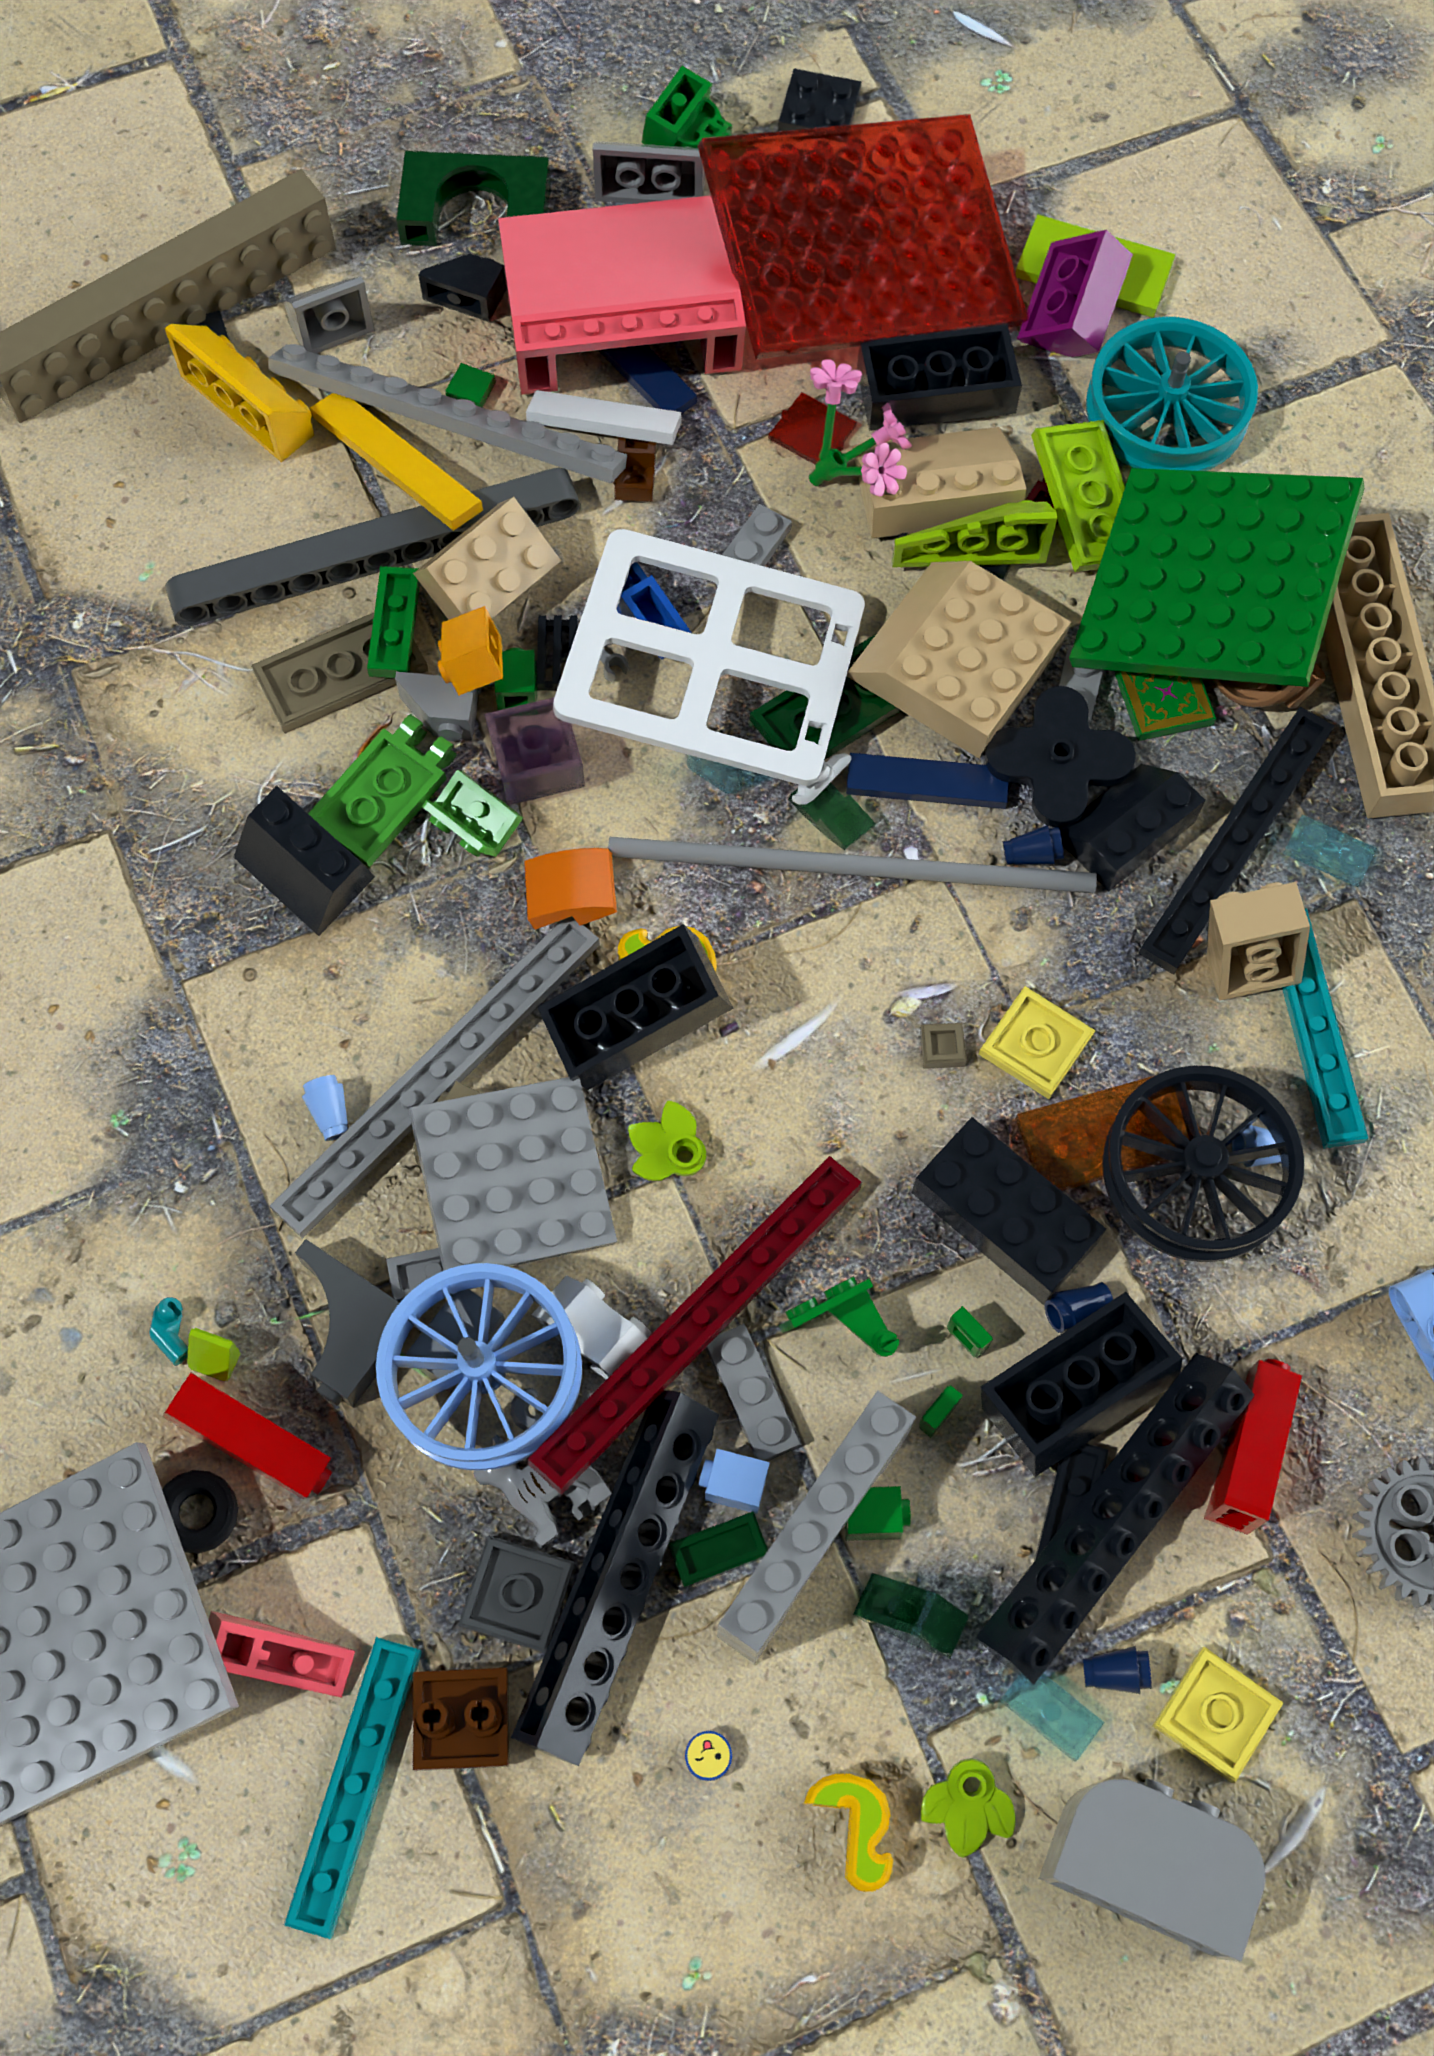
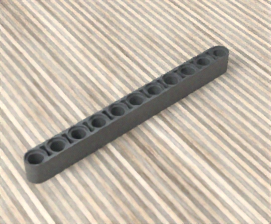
M553 468L471 491L472 494L482 501L483 511L455 531L450 529L426 508L418 506L181 573L171 577L166 582L165 589L177 624L182 626L197 625L380 572V566L400 567L432 558L497 504L512 497H515L536 527L572 517L579 511L581 504L568 471L564 468Z

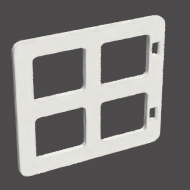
M626 529L615 530L607 539L554 697V714L560 720L795 784L812 785L817 782L821 774L865 607L864 598L858 592L638 532ZM634 562L653 565L716 583V594L705 630L702 634H692L625 616L617 612L618 603L630 567ZM748 592H753L827 612L831 620L819 663L808 665L733 644L731 638L744 595ZM834 629L847 631L844 646L831 642ZM612 643L691 665L693 670L677 718L667 719L590 697L589 692L603 649L607 644ZM727 674L799 693L808 698L807 709L797 746L794 750H782L707 728L706 723L718 682L722 675ZM808 726L818 729L822 728L818 744L804 740Z

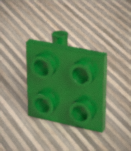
M854 1276L824 1291L827 1298L826 1301L818 1304L816 1298L813 1297L786 1311L785 1313L789 1320L779 1325L782 1333L828 1311L870 1347L873 1353L880 1357L892 1355L899 1346L897 1335L887 1329L867 1291L873 1287L870 1279L857 1283Z

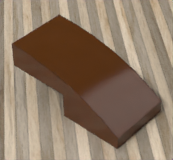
M619 437L617 451L627 454L625 469L615 479V500L653 502L657 443Z

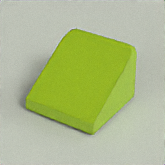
M191 1328L188 1340V1367L193 1371L227 1382L240 1357L239 1349L231 1340L198 1328Z

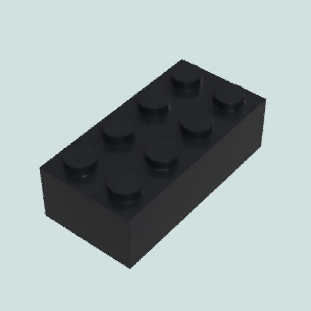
M1008 324L864 340L859 343L857 370L862 372L859 383L869 431L878 430L883 427L884 416L882 407L887 402L891 406L892 413L897 418V423L901 422L904 427L1016 414L1022 383Z
M684 924L537 1007L570 1080L580 1079L581 1086L587 1090L734 1009L700 939Z
M973 1117L965 1123L915 1179L911 1192L1043 1305L1093 1250L1106 1231L1102 1224Z
M1124 1292L980 1387L982 1409L1034 1477H1037L1167 1390L1181 1373L1182 1357L1129 1294Z

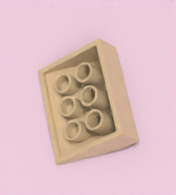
M1000 427L907 438L912 447L905 450L899 444L892 442V440L886 442L889 445V450L896 448L901 453V459L896 465L905 466L907 469V475L904 479H895L899 486L896 494H888L884 491V494L880 497L870 493L871 484L864 483L862 475L857 476L871 539L895 536L906 532L911 534L1006 503H1017L1025 500L1027 490L1019 459ZM860 444L852 445V449H854ZM877 445L855 457V467L863 466L862 458L864 454L874 453Z

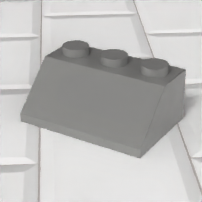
M602 141L593 143L595 201L635 204L700 197L704 194L706 149Z

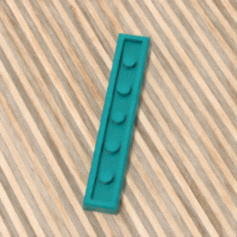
M1304 908L1310 930L1302 983L1282 987L1323 1149L1365 1143L1368 1140V1134L1308 910Z
M378 1637L375 1639L284 1926L327 1939L333 1938L410 1692L413 1672H416L422 1653L420 1649Z

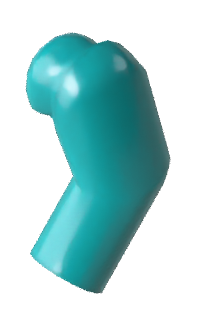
M167 1297L162 1299L155 1307L149 1332L152 1341L173 1365L177 1366L188 1358V1346L178 1336L183 1307L178 1299Z

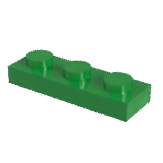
M380 566L367 664L369 677L395 678L396 672L409 673L420 582L413 573L419 568Z

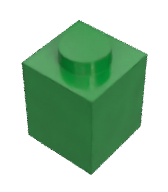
M509 648L506 651H502L503 679L495 681L498 713L537 711V668L534 650Z
M901 1486L871 1487L845 1523V1541L900 1539L903 1534V1527H910L911 1524L909 1499L901 1498Z

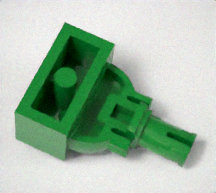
M683 65L645 116L641 141L645 145L706 149V158L710 161L722 155L740 168H744L754 162L758 154L757 149L746 145L731 135L733 124L722 118L720 110L710 100L713 83Z

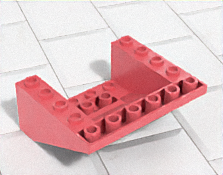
M717 195L498 218L521 395L533 394L536 390L546 392L558 391L555 357L558 354L700 339L705 374L742 370L746 324L741 291Z

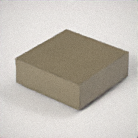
M963 1023L921 1025L920 1039L923 1069L965 1067L967 1060Z

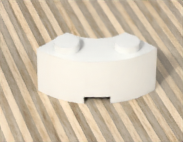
M566 1275L552 1291L565 1310L575 1330L581 1355L593 1363L590 1368L605 1380L652 1334L635 1317L627 1320L602 1300L605 1294L588 1279L579 1282ZM540 1305L531 1314L544 1328L555 1323ZM556 1336L555 1338L562 1344L561 1336Z

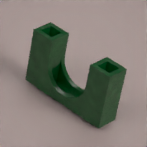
M405 151L396 218L400 244L437 247L440 215L444 206L455 196L469 191L489 192L501 198L507 204L506 217L547 213L551 187L549 157Z

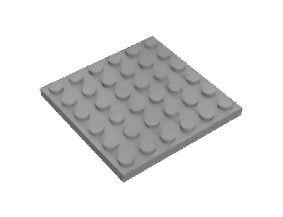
M136 1442L0 1512V1826L239 1707L145 1443Z

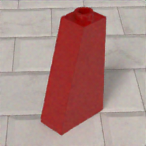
M1265 1359V1361L1258 1360L1249 1369L1245 1384L1255 1396L1231 1427L1204 1519L1246 1535L1269 1521L1302 1380V1375L1290 1371L1291 1367L1288 1364L1275 1359Z
M191 1372L164 1412L163 1418L302 1499H306L310 1492L318 1495L332 1474V1471L326 1468L331 1457Z

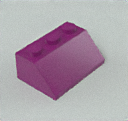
M1107 229L1051 242L1017 339L1021 343L1068 357L1098 353L1104 341V336L1133 254Z

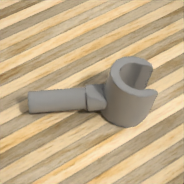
M603 649L600 661L604 664V677L606 680L614 682L616 675L610 667L619 666L627 674L628 662L623 655L610 654Z

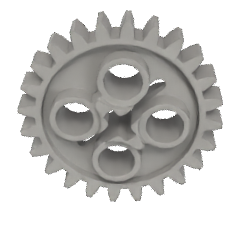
M1419 1458L1414 1462L1412 1469L1407 1460H1403L1396 1464L1397 1473L1390 1467L1380 1472L1383 1482L1375 1478L1368 1482L1367 1486L1373 1495L1364 1493L1358 1497V1502L1367 1511H1358L1353 1514L1352 1518L1364 1524V1528L1354 1532L1352 1537L1366 1542V1547L1356 1554L1358 1557H1371L1373 1563L1365 1572L1367 1575L1378 1571L1381 1572L1383 1575L1379 1584L1381 1590L1393 1584L1396 1586L1395 1600L1400 1601L1409 1594H1412L1413 1607L1419 1608L1424 1606L1428 1598L1430 1606L1434 1610V1540L1429 1542L1428 1534L1434 1535V1463L1429 1470L1426 1459ZM1402 1495H1407L1415 1501L1417 1505L1416 1516L1408 1514L1401 1505ZM1393 1520L1396 1524L1408 1529L1399 1530L1392 1528L1389 1525V1521ZM1428 1525V1533L1418 1530ZM1396 1539L1405 1541L1409 1545L1411 1550L1410 1561H1405L1397 1555L1394 1546Z

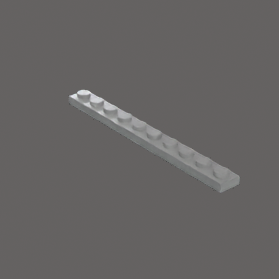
M286 344L268 358V372L610 484L626 467L627 454L615 451L609 445H596L581 440L572 433H559L545 428L544 425L538 422H525L510 417L504 411H491L476 406L474 402L467 399L457 400L442 395L440 391L433 388H420L408 384L406 380L399 377H386L374 373L372 369L365 366H352L340 362L338 358L331 355H318L306 351L300 345Z
M573 916L561 920L269 1205L272 1211L303 1239L413 1130L409 1114L410 1107L435 1103L444 1091L450 1092L456 1081L461 1083L600 945L599 938L584 925L579 926Z

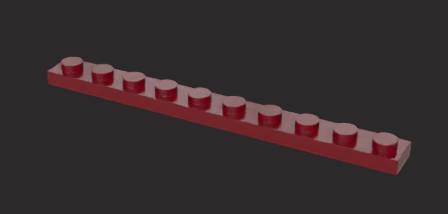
M829 1156L528 1458V1465L562 1495L859 1192L862 1182Z

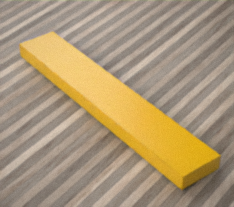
M331 393L310 407L312 417L453 531L483 511L482 501L355 400Z

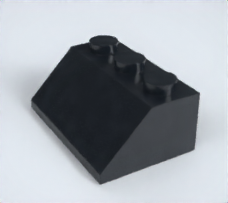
M1141 763L1125 781L1112 786L1089 804L1077 823L1066 828H1059L1062 845L1090 873H1096L1097 881L1109 892L1194 824L1206 800L1178 772Z
M277 785L248 815L233 857L318 936L327 929L375 878L361 861Z

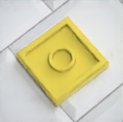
M1024 986L983 1044L978 1055L1047 1099H1050L1094 1035L1095 1030Z
M1203 1646L1199 1649L1152 1726L1229 1782L1235 1783L1283 1705V1702Z

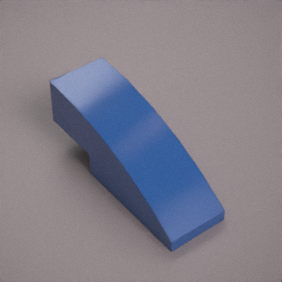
M634 562L630 567L618 603L617 612L625 616L692 633L652 575L647 577L638 562Z

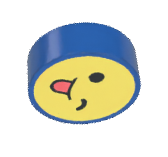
M703 1731L696 1734L689 1741L685 1751V1761L689 1771L696 1778L703 1781H714L721 1778L728 1771L732 1761L731 1746L726 1738L714 1731Z

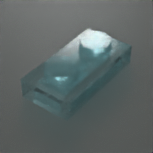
M1302 814L1283 854L1358 888L1377 848Z
M1044 1673L1034 1685L1018 1675L999 1700L1074 1762L1078 1761L1105 1723Z

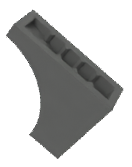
M305 1239L295 1254L301 1264L310 1270L321 1282L327 1297L330 1318L327 1342L323 1354L311 1375L320 1385L316 1391L322 1397L336 1406L341 1401H344L354 1408L376 1378V1359L379 1342L383 1330L399 1302Z

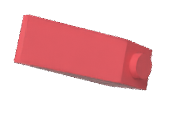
M211 1611L208 1620L228 1673L342 1698L355 1654L353 1649L254 1620Z

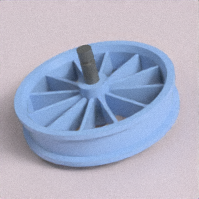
M474 1263L453 1267L435 1274L415 1287L399 1303L390 1316L379 1342L376 1359V1378L379 1394L389 1417L419 1451L439 1463L457 1469L471 1471L492 1470L513 1465L531 1456L569 1418L580 1391L582 1357L578 1338L565 1310L546 1286L532 1276L512 1267L490 1263ZM484 1287L478 1341H474L469 1336L452 1298V1294L471 1288ZM494 1287L523 1294V1297L488 1343ZM444 1298L447 1299L464 1337L458 1342L457 1346L419 1321V1318L429 1308ZM534 1301L554 1320L555 1323L501 1348ZM414 1326L456 1354L457 1359L400 1356L409 1332ZM561 1336L564 1354L563 1365L504 1362L553 1337ZM398 1367L456 1370L402 1397L399 1395L397 1382ZM506 1373L562 1376L558 1390L549 1407L505 1378ZM459 1383L424 1433L411 1422L405 1409ZM501 1385L543 1413L536 1423L517 1437L514 1436L494 1392ZM472 1391L465 1448L446 1445L434 1440L468 1392ZM489 1393L509 1441L491 1447L475 1448L481 1394Z

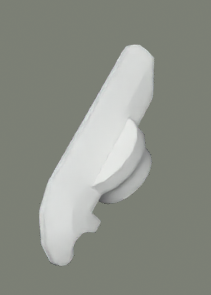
M842 753L832 756L827 762L824 761L817 782L807 786L799 785L797 794L792 796V801L798 805L808 804L813 801L849 764L851 756Z

